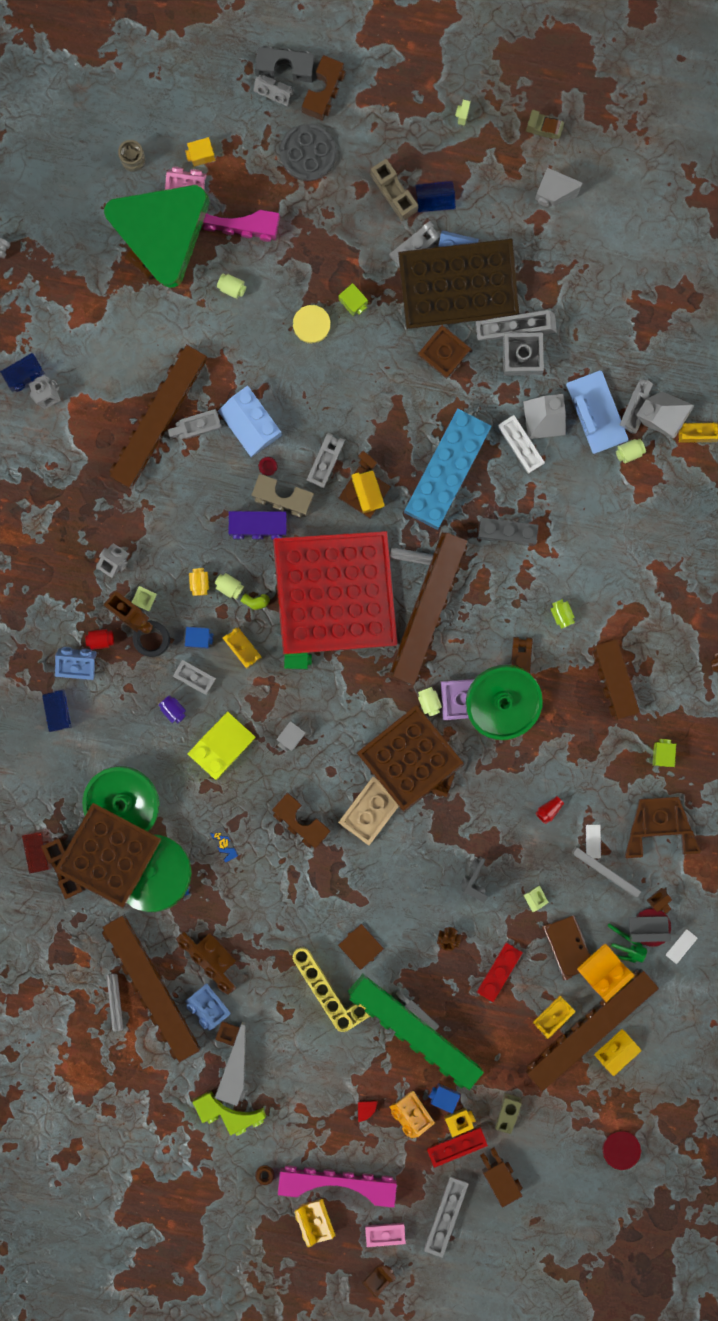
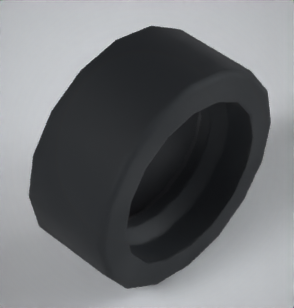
M149 620L148 622L152 624V627L158 629L162 634L163 640L160 647L155 650L145 649L140 642L142 634L140 630L137 633L134 631L132 639L134 647L139 653L147 657H156L167 650L170 636L164 625L157 621Z

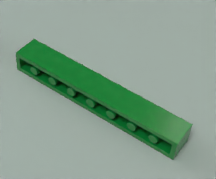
M362 973L348 990L349 999L355 1005L359 1006L361 1004L366 1008L364 1011L370 1017L374 1018L376 1016L380 1019L379 1023L385 1029L389 1030L391 1028L395 1031L394 1035L402 1042L406 1040L410 1043L409 1047L413 1051L423 1053L425 1055L424 1059L428 1063L438 1065L440 1067L439 1071L446 1077L452 1076L455 1079L454 1083L460 1088L465 1087L470 1090L484 1073L477 1063L365 974Z

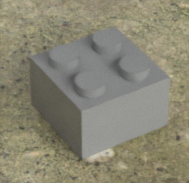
M504 333V376L542 375L544 371L543 333Z

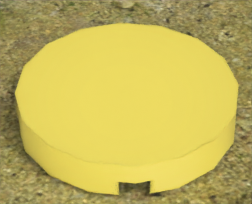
M317 305L302 307L296 312L293 319V329L296 336L306 343L322 341L330 331L328 313Z

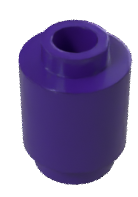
M169 695L158 705L161 708L160 711L172 724L174 722L178 724L186 717L184 714L186 710L175 697L172 698Z

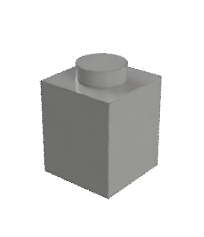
M290 721L276 739L279 741L278 746L286 752L288 750L293 751L306 733Z

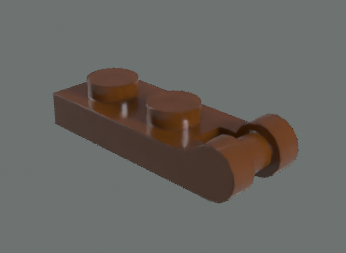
M513 637L511 665L518 666L529 673L531 671L532 638L519 639V637ZM525 647V652H518V648Z

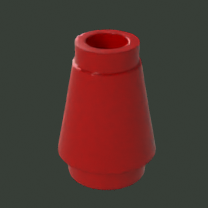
M556 796L538 808L536 812L537 817L545 824L552 822L564 805V802Z

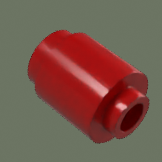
M108 629L89 631L88 635H85L86 646H90L91 650L109 648L114 645L113 631Z

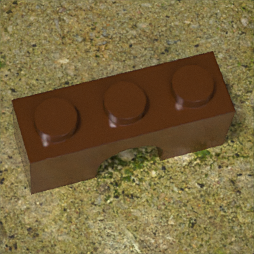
M325 55L322 56L316 70V79L323 81L326 84V88L321 92L308 90L301 106L302 113L321 121L324 120L325 116H329L332 105H330L332 98L336 99L339 88H337L339 81L343 82L346 74L344 63Z
M287 792L272 809L275 812L273 816L280 823L284 820L289 825L287 829L295 836L297 834L302 836V842L308 848L312 846L316 848L331 830L317 818L309 825L300 824L296 819V813L302 804Z
M58 838L41 846L48 863L53 866L54 870L67 849L63 838ZM56 873L58 877L57 883L65 899L86 890L84 887Z

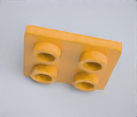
M607 944L601 946L577 969L606 1002L634 977V974L619 960Z

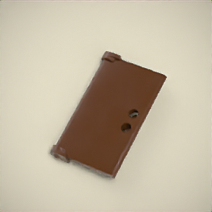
M572 915L554 923L544 924L542 929L545 931L561 971L563 981L579 974L580 972L577 969L591 955L575 916Z

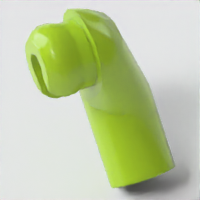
M245 593L241 599L242 603L253 610L265 608L270 601V597L266 594H262L261 597L252 598Z

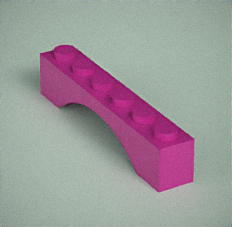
M259 210L242 218L233 219L219 218L206 213L201 227H204L207 231L214 232L216 229L228 235L238 233L245 238H252L254 236L259 237L262 241L270 242L271 240H276L280 216L279 213Z
M289 1165L280 1170L278 1195L298 1197L317 1187L342 1186L359 1192L375 1206H395L397 1182L391 1176L374 1178L372 1174L355 1176L353 1172L336 1174L334 1170H323V1172H317L314 1168L298 1170L295 1166Z

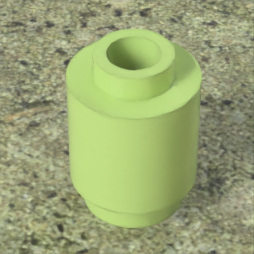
M222 274L217 283V288L221 292L236 299L239 296L242 297L246 291L245 281L230 274Z
M633 439L621 444L616 451L618 460L624 463L642 457V454L646 453L641 439Z
M227 573L224 575L220 574L215 581L216 589L231 599L232 597L237 599L244 589L240 581Z
M432 687L418 692L420 696L418 699L424 715L428 713L430 717L440 713L439 709L442 708L436 691Z

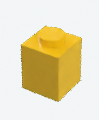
M209 137L187 143L189 150H185L188 162L192 161L193 167L215 161Z

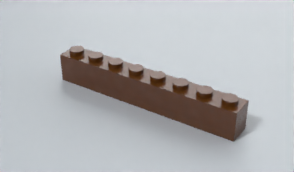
M187 344L185 348L179 350L176 356L178 360L175 365L172 364L169 367L167 379L165 381L162 380L157 389L159 392L156 397L151 398L147 413L141 415L138 421L139 427L131 432L129 436L130 442L127 447L124 446L120 451L118 463H114L110 468V477L130 490L133 489L208 360L206 355Z
M447 532L441 533L433 559L429 565L388 676L413 685L419 680L421 675L420 667L425 663L428 655L426 651L434 640L433 632L440 624L441 617L439 616L447 605L448 600L446 598L448 592H451L453 589V579L460 570L461 557L466 554L468 548L466 546L467 540Z
M125 914L103 926L104 931H102L105 940L111 942L113 946L111 950L114 956L122 961L123 965H121V968L125 975H130L132 979L131 985L135 992L139 991L143 1007L145 1009L148 1008L151 1012L150 1019L155 1026H159L161 1030L159 1034L164 1043L168 1042L172 1058L174 1060L177 1059L180 1063L199 1052L201 1047Z
M642 969L633 971L634 977L607 1002L601 999L599 1002L601 1005L596 1009H590L585 1014L586 1018L584 1020L575 1022L570 1027L571 1031L567 1035L564 1033L556 1039L557 1043L552 1048L550 1046L541 1053L542 1057L538 1060H532L527 1065L526 1073L542 1092L659 989Z

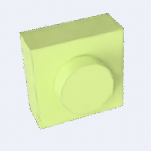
M463 100L462 106L458 105L455 115L459 117L458 124L465 126L471 101Z
M139 586L132 603L144 610L150 611L157 594Z
M540 886L524 894L532 912L539 910L549 903Z

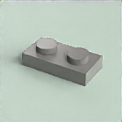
M184 660L181 661L173 675L176 679L205 695L208 694L216 678Z

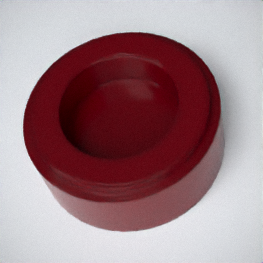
M264 457L260 460L258 468L262 475L270 477L277 472L278 466L272 457Z

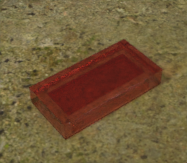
M42 832L23 835L22 839L29 874L49 870L47 858L41 847L44 845Z

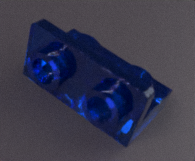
M33 352L0 371L12 392L23 390L26 384L31 381L34 382L36 378L45 374Z

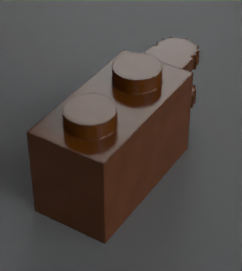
M117 591L104 603V606L115 617L136 633L139 630L145 634L151 632L153 627L147 621L149 617Z
M493 1147L490 1150L496 1162L490 1165L487 1156L482 1153L480 1157L486 1166L482 1171L503 1208L523 1197L521 1193L523 1187L518 1179L514 1180L511 1173L514 1171L510 1163H505Z

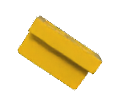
M374 471L351 475L363 514L385 506Z
M621 1029L594 1056L612 1076H615L642 1050Z

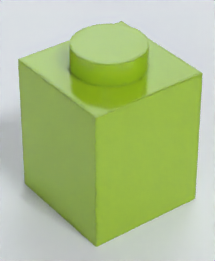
M353 283L338 295L339 301L353 317L356 314L361 315L367 309L368 300Z
M660 739L659 743H654L653 766L675 767L676 744H671V740Z

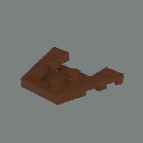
M679 797L639 799L625 858L643 857L642 837L680 834L683 855L701 854L700 847L696 842L695 835L691 830Z

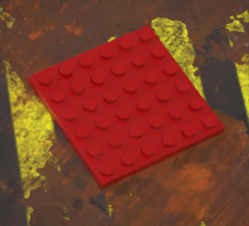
M387 531L273 539L283 655L397 646Z

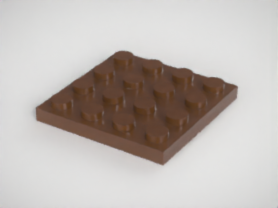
M417 705L357 752L358 756L403 812L410 809L465 765Z
M92 803L54 872L124 909L161 839Z

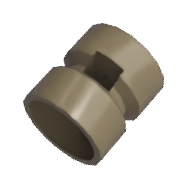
M134 140L124 141L118 149V155L123 167L130 172L141 170L145 164V155L141 145Z

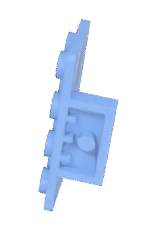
M597 371L566 384L593 454L628 441L625 429L620 426L621 419L602 371Z

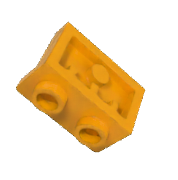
M410 1091L397 1103L389 1106L393 1117L403 1126V1132L410 1138L419 1137L435 1124L414 1091Z

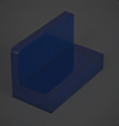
M453 181L415 185L418 213L456 209Z
M65 690L43 694L42 698L49 732L72 728Z

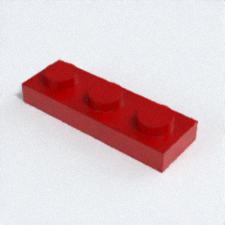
M505 942L476 992L494 1002L523 952Z
M481 1127L428 1147L427 1152L435 1168L485 1148L488 1144Z

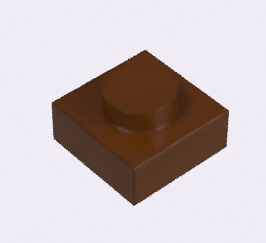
M365 451L358 455L360 460L358 463L365 470L369 468L373 471L377 467V462Z
M222 1021L215 1040L234 1046L240 1027Z

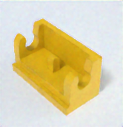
M684 423L679 430V442H718V423Z
M239 627L223 637L224 641L246 669L262 658Z
M559 996L533 1023L549 1038L576 1011Z

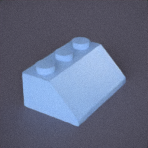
M246 386L232 396L218 410L250 457H253L282 436L280 429L249 386Z

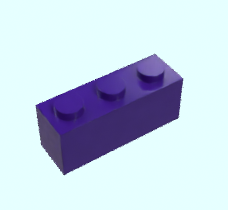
M229 511L228 534L233 536L234 540H244V536L252 537V540H263V537H271V540L287 537V512Z

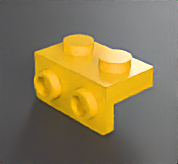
M323 1199L304 1203L295 1210L296 1220L300 1225L302 1237L307 1247L335 1237Z

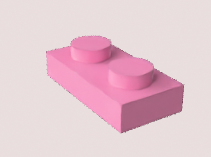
M404 1223L365 1226L367 1247L406 1244Z

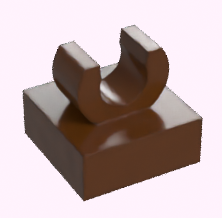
M662 888L647 899L650 906L657 912L662 910L667 914L672 910L668 905L672 899Z

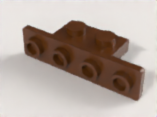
M184 931L176 938L178 945L191 955L192 960L204 969L205 974L218 984L217 986L222 992L229 995L236 989L234 984L224 975L236 960L210 933L197 945Z

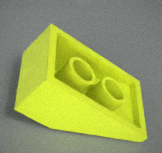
M227 712L189 751L188 755L215 780H218L256 737Z

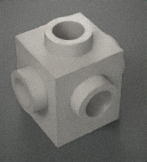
M41 376L29 384L31 398L43 409L61 401L57 391L59 387L54 380Z
M113 543L108 549L105 547L102 550L96 568L113 578L119 570L122 572L127 566L128 562L126 559L129 553Z

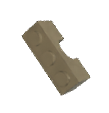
M384 159L370 169V176L402 222L418 212V204L408 190L405 191L401 186L397 173L387 159Z
M259 474L252 492V498L255 499L254 502L261 505L271 504L273 509L281 512L284 509L291 511L290 514L298 518L307 516L314 493L295 487L290 497L281 498L276 494L278 481Z

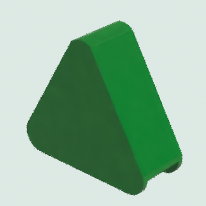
M191 185L112 199L105 205L104 214L106 219L157 281L168 288H175L183 281L210 204V199L200 186Z

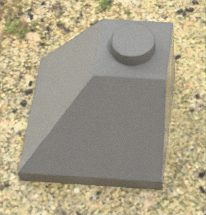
M547 168L535 200L545 207H548V205L551 207L576 198L582 182Z
M661 391L647 398L636 416L643 425L675 438L694 405Z
M563 394L542 396L523 402L526 430L529 439L566 435Z

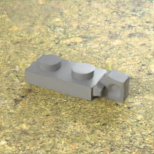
M640 379L621 420L620 426L630 433L636 434L641 424L636 415L645 400L649 398V392L653 385L649 380Z
M214 409L181 419L176 423L177 427L168 429L170 439L180 436L182 440L221 429L222 426L217 411Z

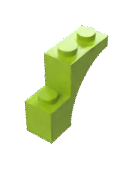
M212 1091L195 1098L192 1102L202 1123L206 1121L208 1124L219 1119L218 1115H220L230 1136L233 1134L236 1136L241 1135L247 1131V1127L251 1125L257 1127L264 1123L263 1119L266 1118L263 1108L251 1112L232 1110L219 1102Z

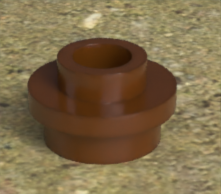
M268 1165L260 1166L255 1173V1178L261 1185L272 1183L275 1177L274 1170ZM267 1172L269 1176L267 1178H263L261 1173Z

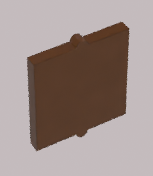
M362 924L354 931L349 932L348 936L338 944L360 970L370 961L373 962L374 958L384 949Z

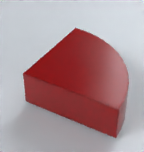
M358 1101V1122L365 1121L374 1114L377 1101Z

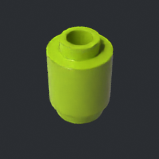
M561 599L552 603L553 608L550 610L561 629L575 623L573 619L575 617L568 601L564 602Z

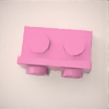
M172 167V169L166 172L165 190L198 185L204 190L206 174H202L201 170L192 169L190 172L183 171V168Z

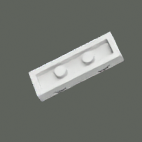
M514 415L498 425L501 433L528 474L545 464Z

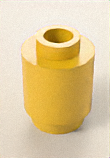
M204 568L192 569L193 573H189L192 596L208 595V572H204Z

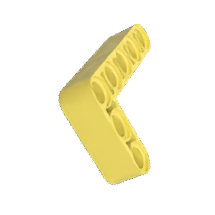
M299 947L294 951V963L338 1031L346 1032L370 1017L366 1012L363 1016L355 1015V1008L363 1007L361 1004L359 1006L352 1004L345 1008L307 948ZM303 951L307 954V959L299 961L296 954ZM315 968L318 974L316 977L311 978L307 975V970ZM319 985H326L328 991L325 994H320L317 991ZM330 1001H336L339 1006L336 1010H330L327 1004ZM342 1017L347 1018L349 1021L345 1027L338 1024V1020Z

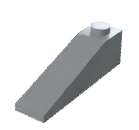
M550 310L476 321L478 341L503 339L504 333H543V335L557 333L555 314Z
M245 1022L241 1024L215 1097L235 1106L238 1105L239 1101L243 1102L246 1091L243 1090L245 1085Z

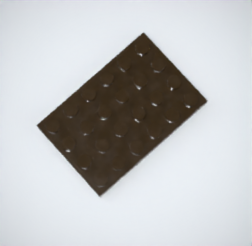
M512 238L398 252L406 329L520 315Z

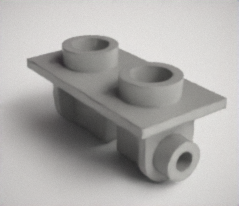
M264 74L255 78L254 92L288 106L289 98L292 97L294 92L291 86L281 82L275 86L276 80Z

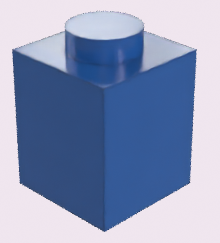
M186 627L185 647L209 649V645H213L214 633H210L211 630L209 628Z
M438 1083L436 1088H432L429 1098H431L432 1105L453 1114L460 1098V1093Z

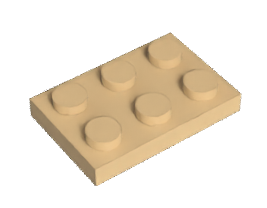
M372 777L338 823L367 845H370L399 806L375 777Z

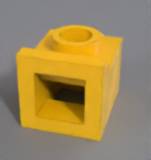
M466 1107L453 1112V1114L444 1116L452 1137L474 1128L472 1123L475 1122L472 1111L467 1112ZM463 1117L464 1122L458 1123L457 1119Z

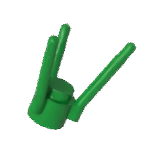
M611 924L607 925L610 929L630 941V937ZM631 942L634 945H631L630 948L614 943L611 944L612 947L625 951L630 956L616 955L619 960L643 963L647 955V948L642 947L641 942Z

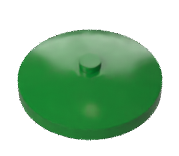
M498 665L483 671L474 679L466 695V712L472 725L484 736L496 740H509L523 735L532 728L540 716L543 698L538 683L529 672L514 665Z
M113 766L100 771L89 781L83 794L82 806L84 816H86L92 803L148 832L155 824L159 814V797L155 786L142 772L128 766Z
M155 834L154 836L160 838L161 842L127 902L135 909L151 913L167 910L177 904L185 895L191 881V864L185 850L174 840Z

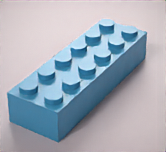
M460 409L456 410L405 508V514L436 530L439 529L484 443L491 425Z

